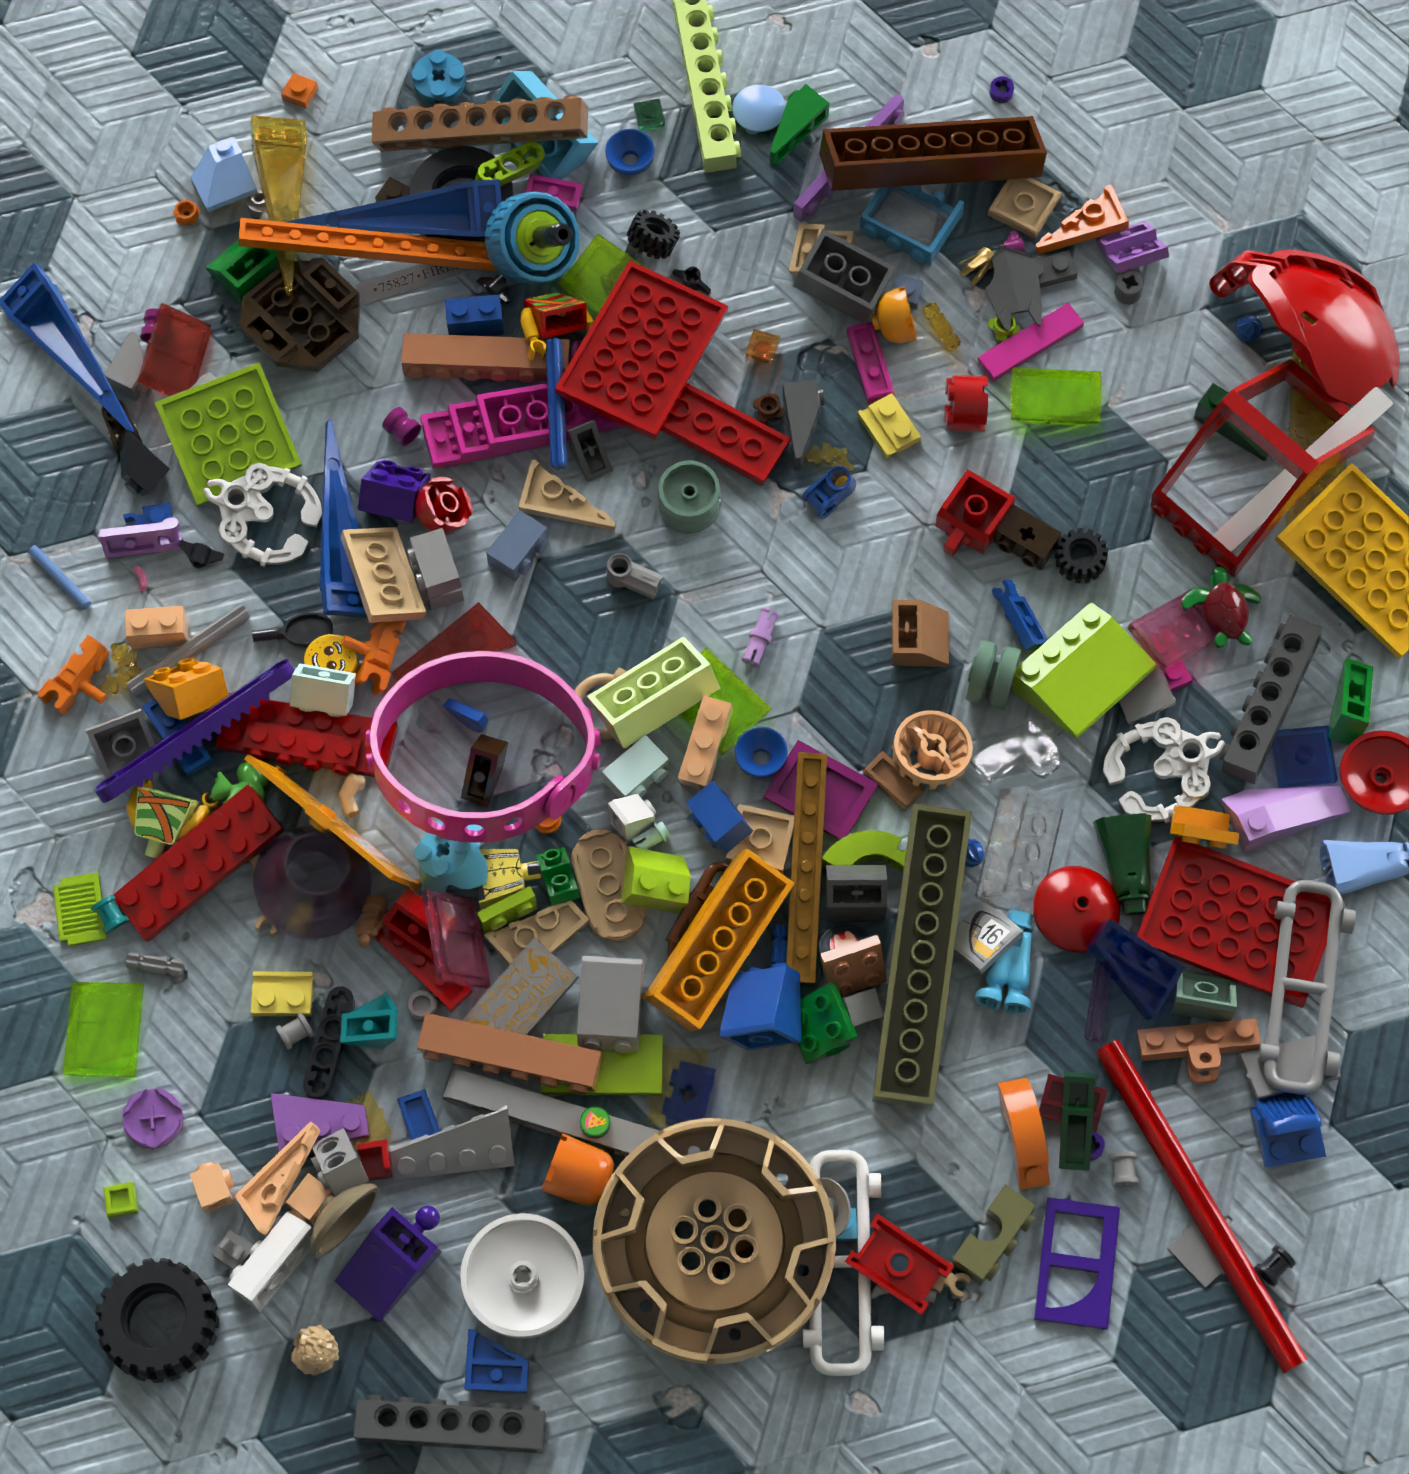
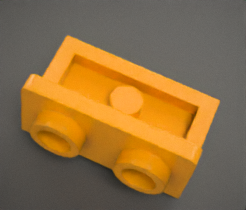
M1180 805L1174 806L1170 834L1181 835L1182 842L1199 844L1200 839L1209 840L1208 846L1226 849L1227 843L1238 845L1239 833L1228 831L1230 814Z

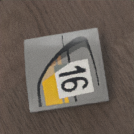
M982 902L957 925L954 955L961 961L965 960L982 975L1024 936L1023 930L1001 912Z

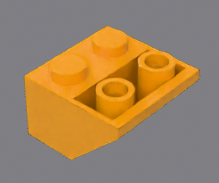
M195 658L182 659L178 662L177 666L157 669L153 672L154 675L144 678L146 686L167 716L180 720L209 709L229 696L222 668L210 665L209 662L197 661Z

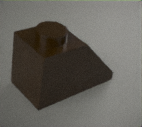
M483 734L478 737L470 750L461 799L489 806L504 766L508 742Z

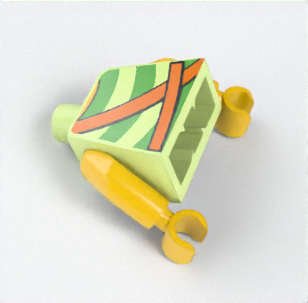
M147 779L142 787L135 784V788L132 789L128 799L126 811L130 824L134 828L135 835L148 839L144 855L158 858L163 854L165 844L174 845L205 820L210 813L216 811L220 806L219 801L207 803L210 793L206 792L202 795V805H199V801L153 789L152 781Z

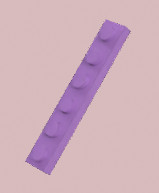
M895 94L866 126L897 125L904 116V99ZM825 171L794 202L793 217L800 222H803L808 215H814L820 206V202L825 197L829 198L834 193L830 189Z

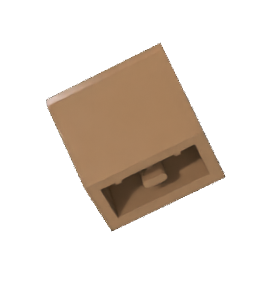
M893 600L891 610V666L949 667V612L922 600Z

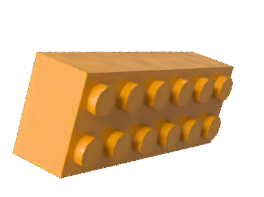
M749 849L736 853L642 998L689 1032L700 1030L793 887L794 882Z

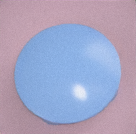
M753 85L737 94L733 101L732 111L738 124L745 128L747 133L755 135L778 126L786 104L782 95L777 90L765 85Z

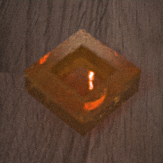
M753 329L746 350V358L772 365L780 342V336Z

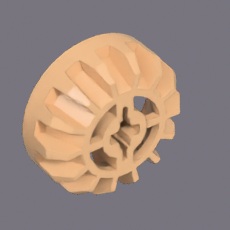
M921 711L906 718L898 727L892 745L893 763L900 767L899 774L903 778L909 776L913 779L912 784L915 786L924 783L929 784V789H936L940 784L949 787L955 779L963 777L969 765L973 748L972 740L966 727L955 717L940 711ZM912 748L918 752V763L914 766L910 760ZM922 767L927 770H934L937 774H925L918 771V769Z

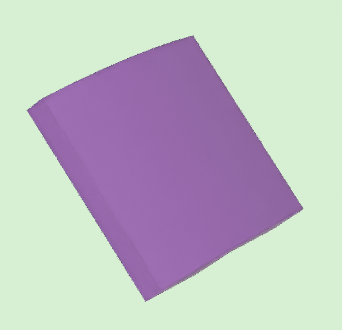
M1146 221L1131 225L1129 229L1095 238L1103 256L1118 274L1169 257L1168 247L1157 239L1156 229Z

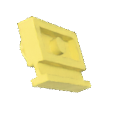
M892 393L869 405L867 409L859 410L857 413V417L886 460L891 455L898 454L921 441L920 433Z
M253 971L251 1015L298 1017V1014L302 1012L304 1017H312L313 972Z

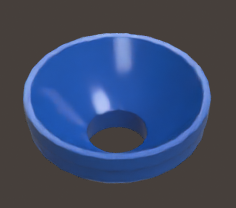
M623 129L614 133L609 138L605 154L608 164L614 171L623 175H637L650 167L654 159L655 149L653 141L646 133L637 129ZM628 154H633L638 157V161L633 165H627L623 162V158Z
M761 726L748 729L738 738L735 745V759L738 766L745 774L753 778L763 779L774 776L783 768L787 760L788 751L785 739L780 733L769 727ZM764 751L769 754L770 760L765 765H758L753 761L754 754Z

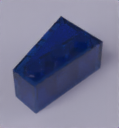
M1111 919L1100 924L1087 946L1088 950L1146 1021L1157 1016L1186 968Z

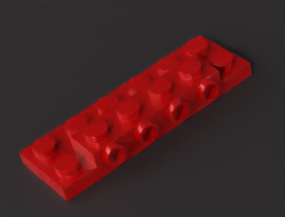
M260 699L259 708L251 705L250 714L241 712V720L237 721L232 718L231 727L229 728L222 725L221 733L218 734L215 744L217 750L250 755L261 761L264 758H268L287 766L293 763L302 764L305 768L315 771L321 770V768L330 769L332 772L343 776L352 773L375 777L374 771L368 770L366 754L371 753V747H366L365 745L366 731L371 730V717L354 714L333 717L329 716L326 712L301 711L298 707H292L290 703ZM397 722L391 725L381 746L380 756L387 769L398 730Z

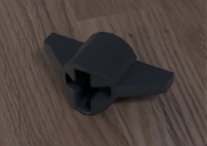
M692 266L686 270L674 269L672 271V275L682 280V285L695 291L699 289L708 295L711 293V289L701 280V273L697 267Z
M501 274L495 277H480L477 280V283L485 288L489 295L500 294V300L506 305L511 302L506 278Z
M181 540L179 547L189 558L192 566L198 569L205 567L207 564L221 561L224 557V553L212 550L209 546L201 543L193 544Z

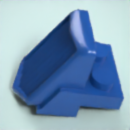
M1282 1093L1256 1099V1107L1250 1108L1255 1136L1259 1139L1264 1168L1326 1157L1320 1129L1322 1127L1321 1118L1310 1097Z

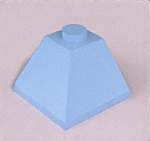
M234 137L209 146L191 175V180L207 212L258 193L244 156Z

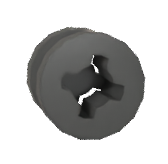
M1128 270L1119 274L1114 290L1115 297L1119 302L1129 305L1136 303L1140 299L1144 285L1141 274L1134 270Z

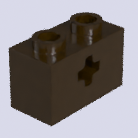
M1013 504L995 531L994 543L1002 551L1013 553L1020 557L1027 566L1037 567L1042 570L1057 549L1062 533Z

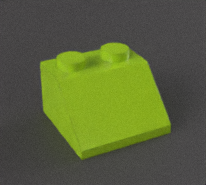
M628 846L621 903L678 914L688 905L691 875L685 857Z

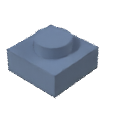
M896 275L893 289L905 286L910 308L917 309L923 280Z

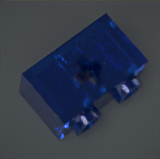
M682 1060L679 1069L673 1068L669 1086L674 1087L671 1098L665 1097L661 1112L662 1115H666V1125L672 1126L685 1121L705 1118L716 1077V1069ZM687 1091L692 1092L689 1102L683 1101V1096L686 1095Z

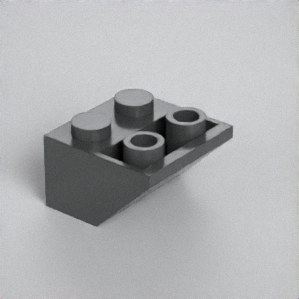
M826 865V922L885 921L887 910L886 865Z

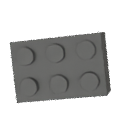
M822 229L800 268L793 287L866 325L896 267Z

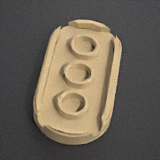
M598 829L584 834L578 840L572 851V866L584 910L590 920V928L603 940L622 942L634 937L641 930L645 922L646 911L643 907L621 903L628 845L619 835L617 836L605 829Z

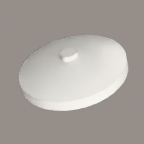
M512 1214L489 1223L472 1239L462 1260L461 1287L470 1311L486 1328L509 1338H534L555 1330L573 1313L583 1292L584 1265L575 1241L559 1224L539 1215Z

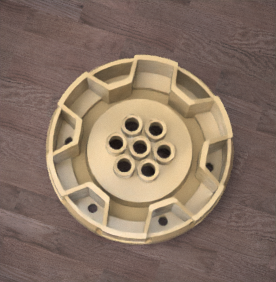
M702 1118L685 1121L665 1128L646 1139L630 1152L610 1177L599 1200L594 1219L593 1255L595 1268L606 1299L625 1326L649 1346L671 1357L692 1363L714 1365L742 1362L767 1353L787 1341L809 1320L818 1307L829 1284L835 1261L836 1230L833 1212L823 1185L813 1168L797 1150L780 1137L760 1127L737 1120ZM691 1147L699 1148V1153L688 1154V1150ZM779 1174L787 1176L788 1182L785 1185H782L776 1178ZM704 1201H711L716 1205V1213L710 1218L701 1216L698 1211L699 1205ZM625 1209L632 1212L630 1219L627 1221L622 1220L620 1217V1213ZM734 1210H741L746 1215L747 1220L741 1227H734L728 1221L729 1214ZM681 1222H688L693 1226V1234L688 1239H680L675 1233L677 1225ZM712 1231L719 1232L724 1239L722 1246L717 1249H711L705 1242L707 1234ZM740 1241H748L752 1244L754 1250L750 1257L741 1258L736 1254L735 1247ZM688 1253H695L700 1258V1265L695 1270H687L682 1265V1259ZM724 1262L730 1267L728 1278L718 1280L713 1276L712 1269L716 1263ZM806 1265L809 1269L808 1275L800 1276L797 1273L798 1266ZM643 1301L651 1302L652 1309L649 1312L641 1311L640 1305ZM731 1329H738L741 1332L739 1340L734 1341L730 1339L729 1332Z

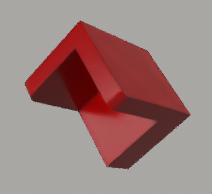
M387 1139L357 1144L360 1161L369 1181L393 1177L390 1146Z

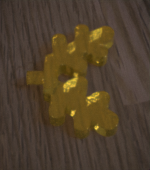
M824 442L822 444L823 450L814 445L812 446V452H808L805 455L808 462L815 461L816 466L821 465L822 459H825L827 464H831L833 457L836 456L840 461L833 462L832 468L834 466H844L850 473L854 470L853 465L848 462V458L845 455L849 451L846 447L840 451L838 448H832L827 442ZM839 477L836 480V486H843L844 481L847 482V477Z
M117 643L111 644V649L114 652L111 658L113 661H119L118 666L121 669L128 667V671L124 672L121 669H117V677H113L111 674L106 675L107 681L100 685L103 692L111 690L113 694H117L119 686L123 690H128L127 682L133 679L135 674L142 673V668H137V662L135 661L137 657L136 651L134 649L129 651L126 643H123L121 647Z

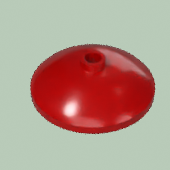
M1379 730L1365 733L1350 743L1341 759L1340 779L1345 792L1355 804L1369 812L1381 815L1398 814L1409 809V739L1392 731ZM1381 776L1385 782L1379 783L1375 777Z
M1066 866L1048 874L1037 887L1033 898V916L1039 931L1051 944L1065 951L1084 953L1101 947L1113 936L1120 921V903H1118V898L1112 885L1101 874L1082 866ZM1077 900H1083L1086 904V907H1080L1077 903Z

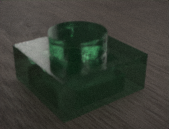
M660 98L633 103L638 130L644 131L665 127Z

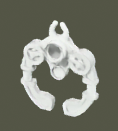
M256 463L246 470V475L230 483L221 479L208 480V486H220L222 491L219 496L212 495L209 488H204L203 490L207 499L220 508L222 522L220 523L219 533L222 540L227 545H231L243 558H252L260 562L262 567L295 561L304 555L309 544L302 536L294 534L287 539L283 549L272 550L267 548L263 552L254 547L255 541H248L246 539L248 534L246 522L257 521L265 523L273 518V507L261 495V493L269 491L273 483L278 484L280 487L287 483L296 488L295 494L303 497L305 504L301 510V519L304 525L317 527L322 518L320 500L315 490L307 482L308 478L305 476L300 478L290 473V469L269 467L266 464ZM233 495L244 497V501L240 505H232L229 499Z
M1169 717L1160 718L1155 722L1137 724L1134 726L1135 729L1125 734L1122 732L1117 734L1116 741L1111 745L1105 757L1103 774L1109 785L1119 784L1125 780V767L1120 759L1125 752L1130 751L1129 744L1139 739L1144 744L1148 742V739H1153L1158 747L1166 749L1159 759L1155 761L1154 773L1160 779L1182 778L1181 789L1183 794L1174 797L1176 803L1166 808L1162 804L1156 807L1146 806L1141 796L1133 791L1127 792L1119 799L1125 814L1146 813L1151 815L1152 822L1164 821L1165 824L1170 822L1175 805L1193 807L1199 800H1203L1209 794L1211 787L1210 779L1207 775L1209 760L1221 753L1225 742L1220 740L1216 748L1209 749L1206 745L1207 740L1210 738L1219 739L1221 737L1220 733L1206 732L1195 736L1181 730L1180 724L1175 719ZM1188 749H1194L1199 755L1194 759H1188L1183 753Z

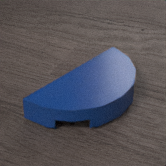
M448 698L443 704L445 709L466 727L478 733L485 730L488 723L485 713L452 698Z

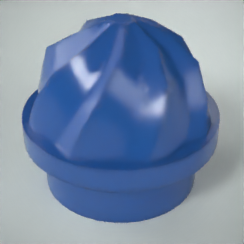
M1247 314L1242 316L1235 325V332L1238 338L1244 342L1255 341L1261 336L1263 331L1262 322L1255 315Z
M968 839L965 866L971 868L981 864L985 854L982 845L976 839Z

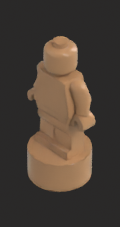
M371 895L366 897L362 908V921L360 923L358 921L355 922L356 935L360 937L358 944L363 948L368 947L371 939H374L378 935L379 929L384 927L383 921H380V918L386 913L388 903L380 896Z

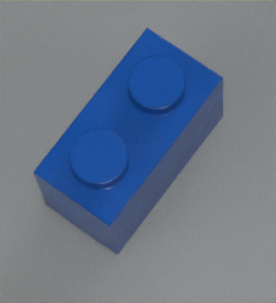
M500 294L445 300L449 335L493 336L504 334Z
M714 781L710 782L686 802L692 811L689 817L698 828H705L707 832L704 834V837L714 849L719 846L728 853L753 832V829L727 794Z

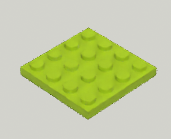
M260 362L155 402L197 507L211 502L205 496L204 488H209L214 496L221 494L222 489L220 486L210 487L207 485L208 480L221 479L230 483L246 475V470L256 463L266 464L269 467L287 468L290 471L302 466Z

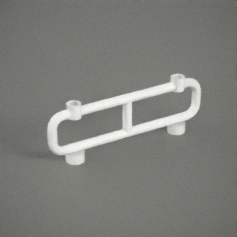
M822 1151L815 1155L809 1163L818 1178H820L821 1166L828 1162H850L856 1167L859 1253L870 1237L869 1198H881V1173H869L867 1162L862 1155L855 1151ZM835 1255L833 1268H853L845 1262L849 1255ZM859 1271V1358L854 1363L831 1364L823 1359L821 1301L809 1318V1329H803V1348H810L811 1363L817 1371L824 1375L852 1376L860 1374L870 1364L872 1351H884V1326H871V1280Z

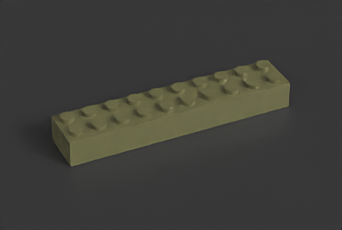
M913 803L872 1096L873 1102L932 1110L970 832L971 811Z

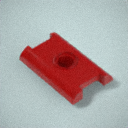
M877 1213L869 1225L874 1229L873 1233L860 1252L857 1254L852 1250L845 1262L922 1315L929 1306L925 1298L940 1276L947 1279L954 1265ZM896 1256H902L908 1261V1268L902 1272L895 1271L891 1267V1260Z

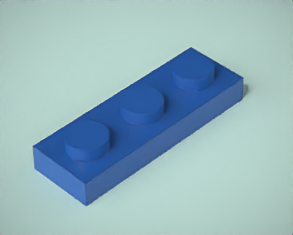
M156 699L142 706L163 740L187 724L185 718L180 720L167 716ZM193 745L191 754L184 751L182 752L183 759L181 761L176 759L187 777L213 762L203 745L200 748Z

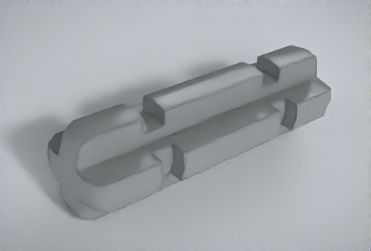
M132 952L126 958V967L129 970L139 971L141 969L146 973L165 976L169 973L171 977L177 978L182 977L185 970V964L181 960L172 959L169 961L168 958L150 955L142 957L140 954Z

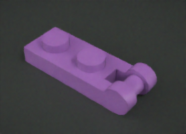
M167 518L160 523L101 529L99 534L105 558L180 549L179 544L183 540L182 535L178 533L180 526L176 518Z

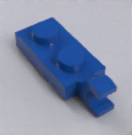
M1003 580L1005 592L1003 593L1001 588H993L992 594L995 599L1002 601L1000 604L1005 611V617L1013 625L1020 644L1026 651H1035L1048 638L1025 597L1018 595L1014 582L1012 580Z

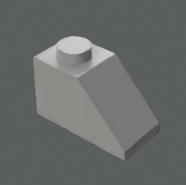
M131 331L104 372V375L112 390L137 401L141 393L144 394L149 388L150 376L138 336L135 332Z

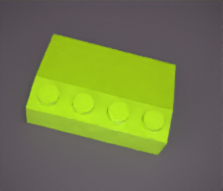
M1089 603L1015 669L1012 684L1014 694L1077 739L1148 676L1157 665L1112 616L1093 603Z

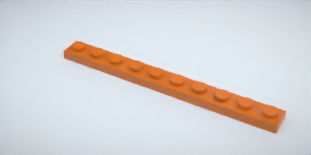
M240 218L238 246L499 272L494 268L488 257L485 242Z

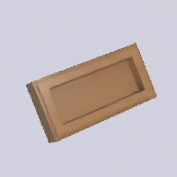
M882 751L863 770V775L878 783V788L906 811L925 792V787L921 784L919 786L913 785V779L909 776L903 778L899 774L900 767L895 765L893 759Z

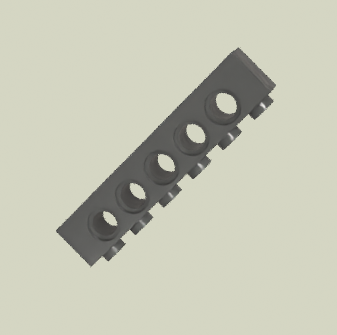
M1289 615L1286 624H1280L1275 636L1278 642L1275 648L1270 647L1264 660L1267 666L1264 672L1259 671L1254 680L1253 687L1256 690L1253 696L1248 695L1243 704L1242 711L1245 714L1242 720L1237 719L1231 731V736H1234L1230 745L1225 744L1219 759L1223 761L1222 772L1252 784L1256 783L1321 640V626ZM1288 647H1294L1298 649V651L1295 653H1290L1285 649ZM1277 671H1283L1288 675L1284 677H1278L1274 673ZM1266 695H1272L1277 699L1274 701H1267L1263 697ZM1261 719L1265 724L1258 726L1253 724L1252 721ZM1251 744L1255 748H1253L1252 750H1244L1243 748H1241V745Z
M366 1395L365 1400L357 1399L353 1436L357 1442L544 1453L545 1411H540V1406L521 1405L520 1410L508 1409L509 1405L505 1403H490V1408L477 1407L478 1403L474 1401H459V1406L446 1405L447 1401L442 1399H428V1404L415 1403L416 1399L411 1397H397V1401L394 1402L384 1401V1396ZM387 1412H393L397 1415L396 1422L390 1427H384L380 1423L381 1417ZM418 1414H424L428 1417L426 1426L421 1429H415L411 1425L412 1419ZM449 1416H455L459 1419L458 1427L452 1431H447L442 1426L443 1421ZM480 1418L490 1420V1427L484 1433H478L474 1430V1423ZM511 1420H518L522 1424L521 1430L515 1435H509L505 1432V1425Z

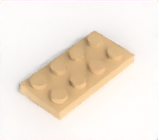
M397 527L343 530L341 540L369 623L424 619L426 609Z

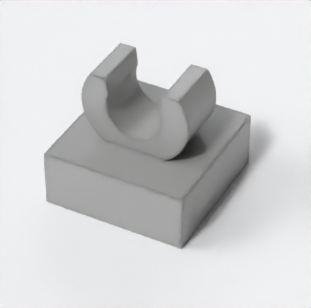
M230 1229L213 1251L212 1256L234 1270L239 1264L243 1266L249 1259V1251L253 1245Z

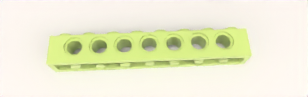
M672 0L704 172L737 168V158L741 157L739 141H734L733 134H736V124L734 118H729L728 112L732 111L730 95H725L724 89L727 88V78L725 72H720L719 66H723L721 49L716 50L715 43L719 41L717 28L711 26V21H714L712 5H707L706 0Z

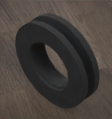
M457 146L440 150L429 156L418 167L411 180L410 195L439 189L448 181L457 178H471L475 180L480 165L495 158V156L485 150L469 146ZM512 181L500 187L501 201L514 196ZM425 234L427 237L485 242V236L464 237Z

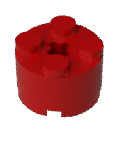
M953 375L952 378H946L945 394L947 395V400L950 401L949 405L944 406L946 429L954 432H985L984 425H987L988 394L984 393V386H988L987 376Z

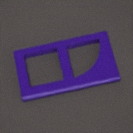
M1047 1197L1034 1320L1108 1330L1120 1215L1119 1207ZM1055 1213L1103 1219L1099 1259L1051 1253ZM1049 1266L1098 1273L1094 1287L1083 1299L1064 1307H1045Z

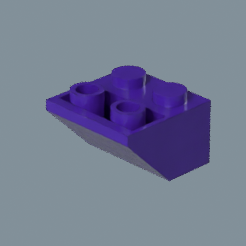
M390 460L377 461L361 479L357 510L411 523L416 518L415 502L417 494L430 481L431 474L423 472L419 467L410 466L405 468L397 466L395 462Z

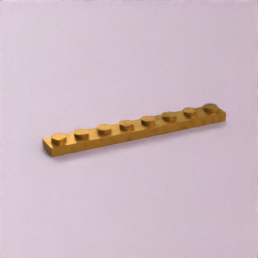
M798 752L791 866V881L794 882V885L790 890L786 964L800 973L801 985H815L827 754Z

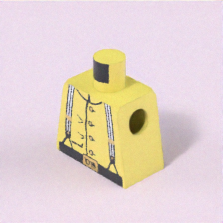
M480 849V852L486 858L488 866L486 885L477 887L480 909L483 910L525 889L524 881L540 879L538 861L521 864L517 849Z

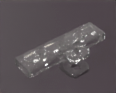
M1038 712L970 759L971 765L989 784L1023 760L1024 765L1035 776L1044 779L1060 768V762L1057 757L1058 749L1052 740L1065 732V730ZM1046 762L1050 763V765L1047 768L1040 767L1043 766Z

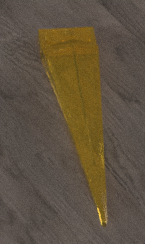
M252 115L250 121L251 148L269 221L287 222L299 219L307 145L305 120ZM276 250L286 293L289 296L292 291L295 252Z

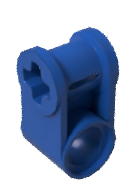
M834 466L816 483L806 489L802 495V500L809 502L817 511V516L820 519H824L854 492L856 480L846 467ZM846 476L847 482L845 485L835 486V482L839 477Z

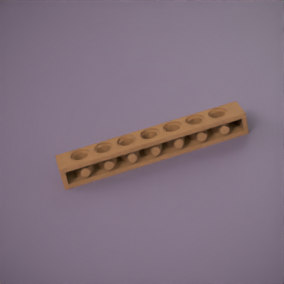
M576 95L564 96V99L540 97L534 101L513 99L511 102L504 103L495 100L486 101L485 104L462 102L459 106L435 104L430 108L409 106L408 109L400 110L386 107L382 111H373L372 143L380 152L585 139L588 137V106L581 97ZM563 113L559 120L553 121L557 114ZM537 115L534 121L527 123L531 116ZM510 117L506 124H501L504 118ZM484 118V121L481 125L475 126L476 122L479 119ZM458 120L454 127L449 128L453 121ZM432 122L428 129H424L427 123ZM402 124H406V127L403 130L398 131L399 127Z

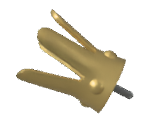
M983 247L976 255L959 262L958 264L961 265L973 260L960 271V276L964 277L981 267L971 282L972 287L975 286L987 270L993 268L991 257L996 251L992 252L990 249Z

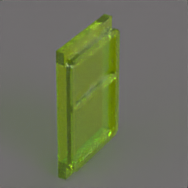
M1012 367V386L1010 392L1011 420H1017L1021 423L1080 426L1100 424V413L1102 411L1101 372Z

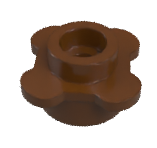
M765 394L753 402V407L757 409L759 414L758 420L761 423H767L770 419H780L784 416V409L780 407L779 396L776 394Z

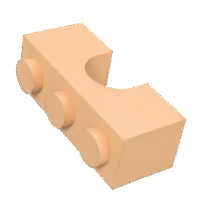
M703 695L678 775L680 784L702 790L711 782L716 768L718 749L723 736L725 737L734 710L731 703Z

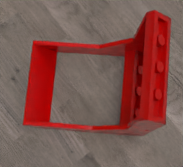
M1292 359L1232 389L1220 401L1152 493L1151 506L1153 512L1161 519L1166 518L1171 522L1173 529L1180 536H1187L1194 543L1195 549L1200 554L1208 555L1215 561L1216 567H1222L1233 578L1239 574L1287 510L1329 469L1369 445L1376 431L1369 426L1363 432L1317 459L1308 454L1248 402V400L1286 381L1334 423L1350 410L1343 402L1327 395L1317 380ZM1227 420L1297 479L1238 557L1166 495L1206 440Z

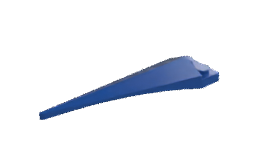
M500 179L470 181L287 221V223L391 233L484 237L491 213L502 202Z
M33 263L0 298L1 308L12 322L60 364L126 430L134 433V428L59 289L51 282L41 266Z
M329 418L325 425L320 591H322L323 614L368 618L341 540L343 530L359 529L345 480L333 423Z

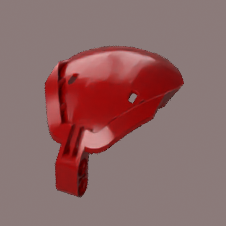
M1246 250L1227 263L1210 279V289L1218 297H1226L1238 288L1249 284L1265 304L1277 329L1291 339L1295 354L1307 366L1327 395L1341 402L1356 405L1373 388L1378 387L1380 389L1388 380L1394 389L1399 375L1400 364L1399 348L1394 330L1384 313L1376 288L1349 265L1321 254L1301 250H1280L1272 254ZM1304 313L1314 320L1315 323L1312 325L1301 314Z

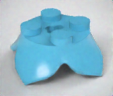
M441 820L436 822L437 824L444 825ZM468 825L466 828L477 831L481 830L483 827L479 825ZM426 833L414 850V856L418 859L420 880L426 893L429 896H440L446 892L449 885L469 890L486 885L488 866L486 858L479 849L484 843L458 842Z

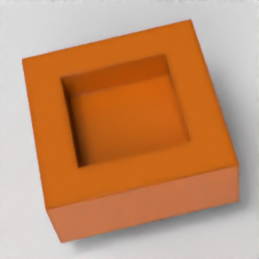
M292 73L281 93L282 100L307 108L318 89L317 82Z

